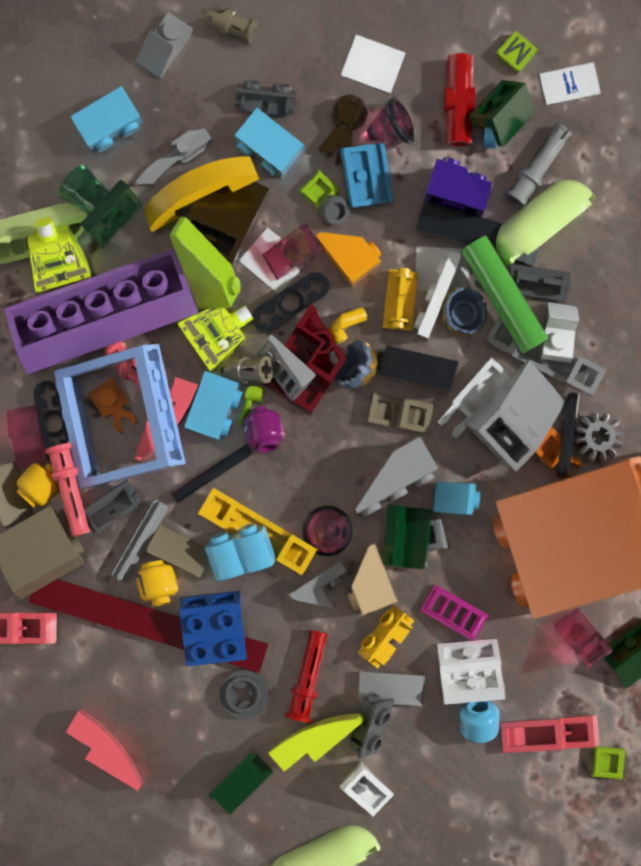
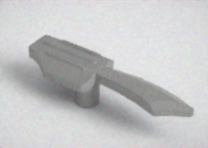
M205 128L189 130L172 141V151L152 163L139 176L136 184L154 185L176 162L187 163L204 152L208 143L212 141Z

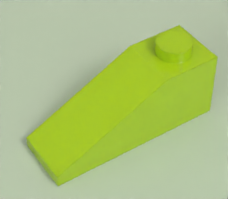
M180 217L169 236L198 309L230 308L240 293L241 288L240 280L235 276L232 265L186 217Z

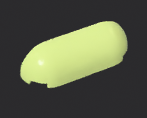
M575 180L558 181L506 220L500 227L496 238L497 254L505 267L513 264L523 253L528 255L585 211L591 205L590 201L596 198L592 191L583 183Z
M63 203L0 219V264L30 257L27 237L37 233L35 222L44 217L52 218L55 228L64 225L69 226L77 240L88 224L86 210L78 204Z
M347 825L284 854L271 866H355L366 860L365 856L378 852L381 847L368 830L355 825Z

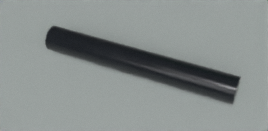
M568 393L557 468V476L560 478L569 477L579 403V394Z
M247 444L173 491L171 493L177 503L251 456L253 454Z

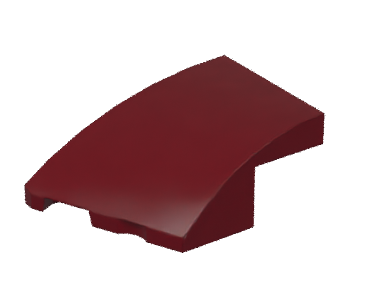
M310 304L284 346L313 371L316 376L294 401L285 394L274 377L269 383H261L309 415L312 414L347 359L341 348L334 342L333 335L325 327L317 314V309L312 304Z

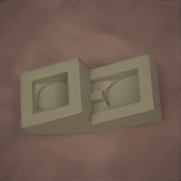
M373 392L370 393L365 422L428 434L434 404Z

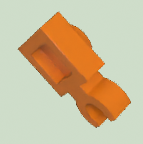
M113 377L88 393L104 419L113 415V425L119 433L122 434L124 432L120 426V421L123 418H129L133 425L137 424L135 416L123 409L130 402Z
M552 426L538 450L534 453L551 469L556 464L558 465L562 436ZM571 456L573 465L581 468L583 466L582 462L578 458Z

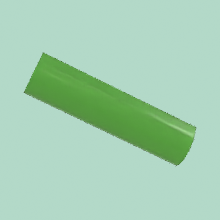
M485 235L463 248L460 252L522 354L549 339L488 237Z

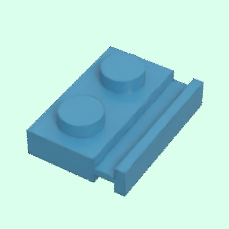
M384 142L340 149L350 208L394 201Z

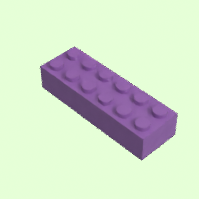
M174 248L4 308L17 356L27 375L199 314Z

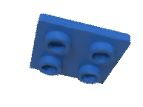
M240 591L180 597L179 613L187 666L246 660Z

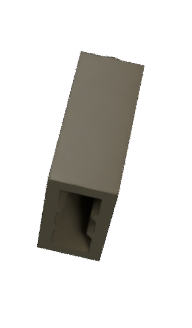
M51 505L0 534V568L13 593L21 600L85 564L80 555L84 552L82 545L76 536L71 538L67 531L70 528L67 517L63 511L58 513Z

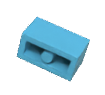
M122 86L70 116L91 153L96 150L98 152L107 150L114 144L113 140L122 135L128 137L134 134L139 129L138 125L142 124L139 113Z
M258 108L254 110L235 134V142L238 143L236 148L245 156L251 157L253 155L261 161L259 166L271 176H274L276 173L282 178L304 151V144Z
M205 371L184 428L216 441H220L221 436L227 437L233 421L228 419L232 407L238 408L243 392L239 391V383Z

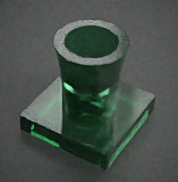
M80 165L72 170L63 180L58 191V196L88 215L80 225L102 249L142 206V203L132 189L120 179L109 191L95 177L87 165Z

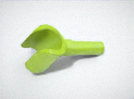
M251 385L247 388L244 406L237 423L242 425L244 418L249 414L252 402H262V386Z

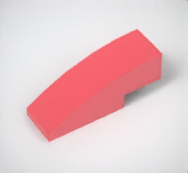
M175 377L170 392L179 400L177 407L174 409L178 428L192 407L199 385ZM148 421L134 458L140 462L145 461L155 453Z
M0 613V644L56 643L57 613Z
M82 709L78 711L66 733L91 748L85 759L138 791L143 781L126 750L98 720Z
M597 714L500 723L503 753L554 751L600 745Z

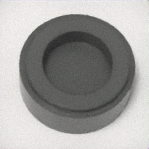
M329 195L321 201L319 215L324 222L338 226L348 219L350 205L341 196Z

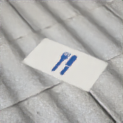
M594 62L539 74L546 105L601 94Z

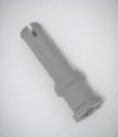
M555 124L553 130L527 168L524 167L518 171L517 175L519 177L510 190L507 189L503 193L508 201L519 208H523L528 204L527 200L531 194L542 185L541 177L567 139L572 135L570 130H567L561 124Z

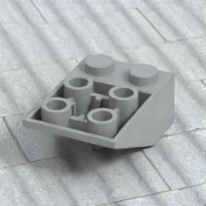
M527 360L465 424L503 465L517 471L538 450L565 405L566 400L532 362Z
M421 437L393 451L355 509V515L362 513L366 517L382 508L379 504L381 501L389 498L392 503L408 493L406 490L408 486L415 483L416 487L419 488L435 478L433 473L438 467Z

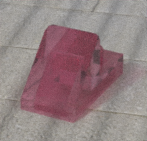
M306 223L297 227L262 254L275 278L279 280L316 258L315 254L322 248Z
M32 405L8 410V437L12 439L17 468L19 470L25 469L33 463H39L40 465L49 463L45 455L36 406Z
M576 608L554 624L556 631L572 649L578 662L587 669L613 651L579 608Z

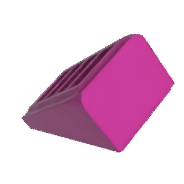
M436 584L420 609L423 613L472 641L476 639L488 618V614ZM439 595L444 596L445 598L437 612L432 611L431 609ZM452 601L455 605L446 619L442 615L449 602ZM463 607L466 611L457 625L453 623V620L460 608ZM473 613L477 617L467 631L464 629V626Z

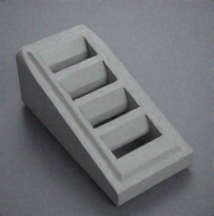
M272 334L257 353L259 357L268 356L271 358L274 364L273 377L292 401L307 388L316 376L313 371Z

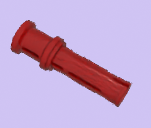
M310 629L297 686L294 685L291 688L293 697L289 712L285 713V718L311 724L312 720L309 716L313 699H316L318 695L316 694L317 690H314L326 638L328 637L327 633Z

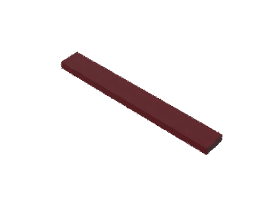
M59 579L30 595L29 603L184 650L180 616ZM244 636L246 660L225 663L260 673L268 643Z

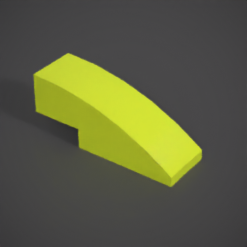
M362 713L343 714L309 724L284 738L268 754L284 772L306 753L316 762L358 727L365 717Z

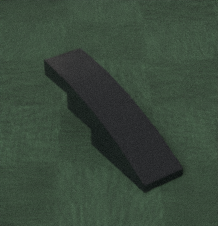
M424 201L416 230L463 248L486 235L496 250L497 234L503 224L457 209ZM539 247L528 255L523 253L514 262L533 267Z

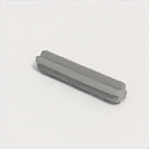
M155 499L151 502L112 570L111 576L123 583L127 582L168 510L167 505Z

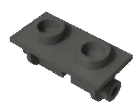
M245 80L243 84H238L236 92H242V96L236 95L235 107H240L241 111L254 112L256 108L262 111L263 102H268L267 113L288 116V113H294L295 101H290V98L296 97L297 90H291L290 85L276 83L271 88L262 87L259 81Z
M511 264L510 275L523 296L566 302L567 291H569L571 279H569L570 272Z
M127 479L84 507L91 535L96 532L100 534L101 531L115 523L112 516L116 513L122 518L135 508H139L138 504L142 500Z
M369 692L363 698L359 713L363 714L364 720L367 722L366 724L362 722L356 727L350 739L351 748L359 752L357 756L359 759L375 754L381 748L385 727L392 716L393 698L380 701V696L373 692Z

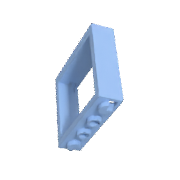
M159 344L137 346L54 371L56 389L62 406V417L65 421L69 438L68 443L72 444L70 450L74 466L79 471L76 479L80 489L97 487L185 464ZM135 359L157 460L99 475L78 375Z

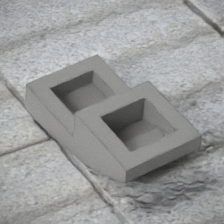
M360 671L358 702H363V698L369 692H373L380 696V701L393 698L394 705L423 706L425 676Z

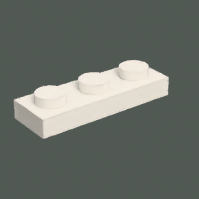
M450 251L448 258L442 256L436 273L441 274L438 284L434 285L431 283L425 298L426 301L430 302L426 313L419 312L413 327L419 330L416 337L428 341L462 257L461 254Z

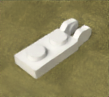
M491 358L451 402L453 405L438 420V423L441 426L447 424L457 409L461 411L466 418L454 428L451 434L457 439L467 427L465 423L512 375Z

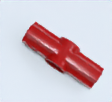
M467 53L448 55L447 86H445L444 92L446 145L453 147L471 146L473 139V125L469 115L475 110L476 89L473 87L474 55Z

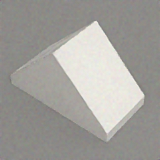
M361 761L339 783L340 788L372 816L394 795Z

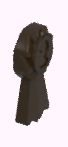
M353 94L344 95L334 103L331 114L336 126L319 147V151L326 152L327 157L330 158L337 145L339 146L335 160L336 165L342 163L340 149L351 147L352 132L363 127L368 116V109L364 100Z

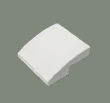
M497 639L437 644L444 705L505 699Z

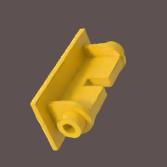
M408 268L389 269L382 328L412 332L419 272H410Z
M393 605L390 610H387L381 616L379 625L373 633L365 637L358 654L376 668H379L381 664L385 665L396 650L389 641L393 638L401 644L410 630H412L413 626L411 625L415 620Z

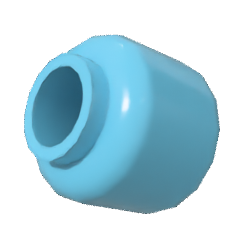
M469 702L462 706L460 710V730L465 739L473 743H486L498 735L500 729L499 710L493 702Z

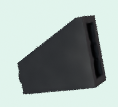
M386 345L385 352L378 351L377 355L378 378L447 396L451 391L459 361Z

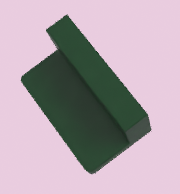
M501 80L469 117L473 126L491 128L497 145L504 147L534 114L535 109L526 83Z
M388 505L382 556L383 565L426 569L432 511L430 509Z
M641 620L598 651L602 659L616 673L625 688L630 687L641 678Z
M252 749L209 792L208 796L211 800L215 799L231 815L274 771Z

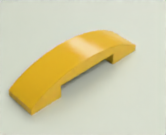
M250 156L226 158L202 165L179 176L162 188L144 208L151 231L154 232L178 220L179 217L176 210L228 185L231 191L235 192L259 180Z
M215 488L211 490L198 512L199 515L231 534L239 533L238 529L248 524L255 523L256 527L265 525L276 560L300 575H303L317 551L313 546Z

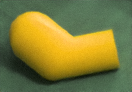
M359 307L338 316L328 328L336 344L347 340V334L344 332L345 329L367 320L366 311L363 307Z

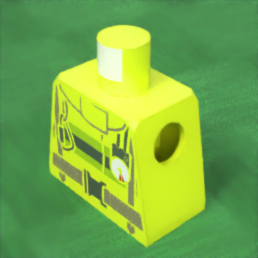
M50 217L37 220L35 222L37 233L27 237L36 293L90 278L91 273L88 259L70 227L64 225L55 228Z
M243 304L230 314L226 308H208L177 324L210 373H213L218 369L219 364L225 362L246 341L240 328L254 318Z

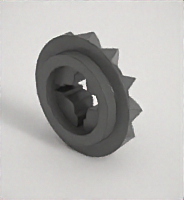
M239 670L225 678L220 687L219 697L223 708L228 714L239 719H248L258 715L267 703L268 690L266 683L257 673ZM251 683L249 694L256 701L253 702L245 699L238 706L235 705L239 695L232 687L243 689Z

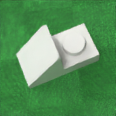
M547 302L544 331L549 339L543 342L541 359L571 363L575 331L579 324L577 306Z

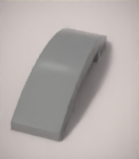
M498 316L486 339L487 343L524 364L527 360H530L542 374L592 397L607 370L582 356L577 357L573 355L571 363L541 359L543 342L522 354L500 316Z

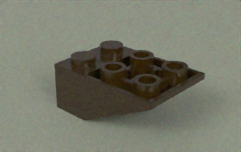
M256 182L235 192H232L228 185L196 200L187 216V219L232 265L233 270L269 191L268 187Z

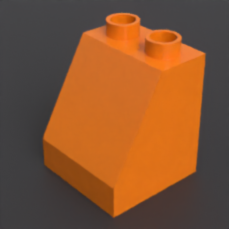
M641 456L496 501L499 514H496L493 518L494 533L502 548H511L518 570L512 574V590L517 602L522 607L529 606L533 619L641 589Z

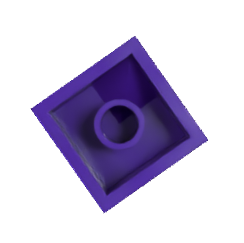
M444 157L443 160L437 159L424 201L482 217L487 205L492 182L486 181L487 177L475 172H470L469 174L467 168L460 166L461 162L449 157Z

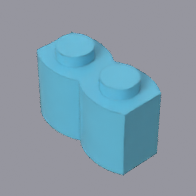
M252 523L239 528V533L228 535L227 532H220L210 537L211 541L205 546V551L216 581L227 580L244 573L259 571L275 563L276 556L265 525L256 527V524Z

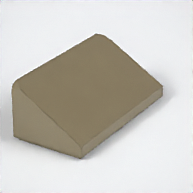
M16 461L0 465V521L4 528L19 524L33 516L30 504L17 493L19 489L17 480L21 474Z
M162 525L158 526L146 549V552L200 578L209 562L204 545Z

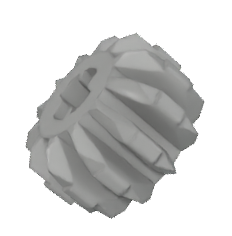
M593 412L591 413V421L585 416L580 419L581 424L585 428L575 427V433L582 436L575 438L573 444H583V447L577 453L582 455L588 450L587 461L589 462L595 459L596 454L600 463L606 462V453L609 457L615 458L617 454L613 447L622 448L624 445L621 441L615 440L616 437L623 436L624 431L619 430L615 432L613 429L620 422L616 419L608 424L609 413H604L600 421L598 413ZM600 430L603 432L601 437L605 436V441L595 444L593 441L596 438L592 439V434Z

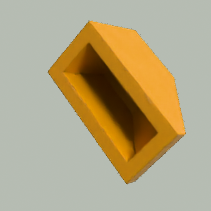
M320 232L316 235L318 245L351 287L380 266L381 260L379 256L382 254L372 241L367 243L363 237Z

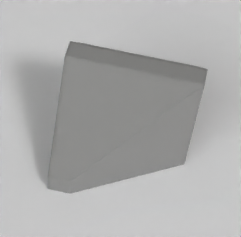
M432 519L428 552L450 549L441 519Z

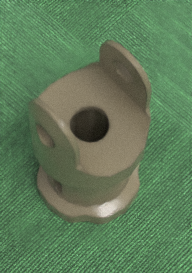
M217 5L211 6L203 15V21L207 25L214 27L219 33L224 35L230 33L244 39L247 44L251 43L259 21L257 18L251 20L236 14L235 9L230 7L222 8Z
M268 356L251 360L248 357H237L230 362L219 364L217 371L219 376L229 377L240 384L257 380L260 383H269L274 376V364Z

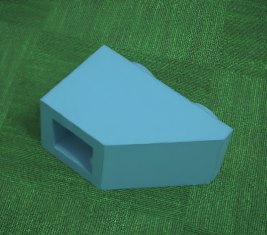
M437 481L434 489L432 513L466 517L473 515V511L479 509L480 492L475 491L476 484Z

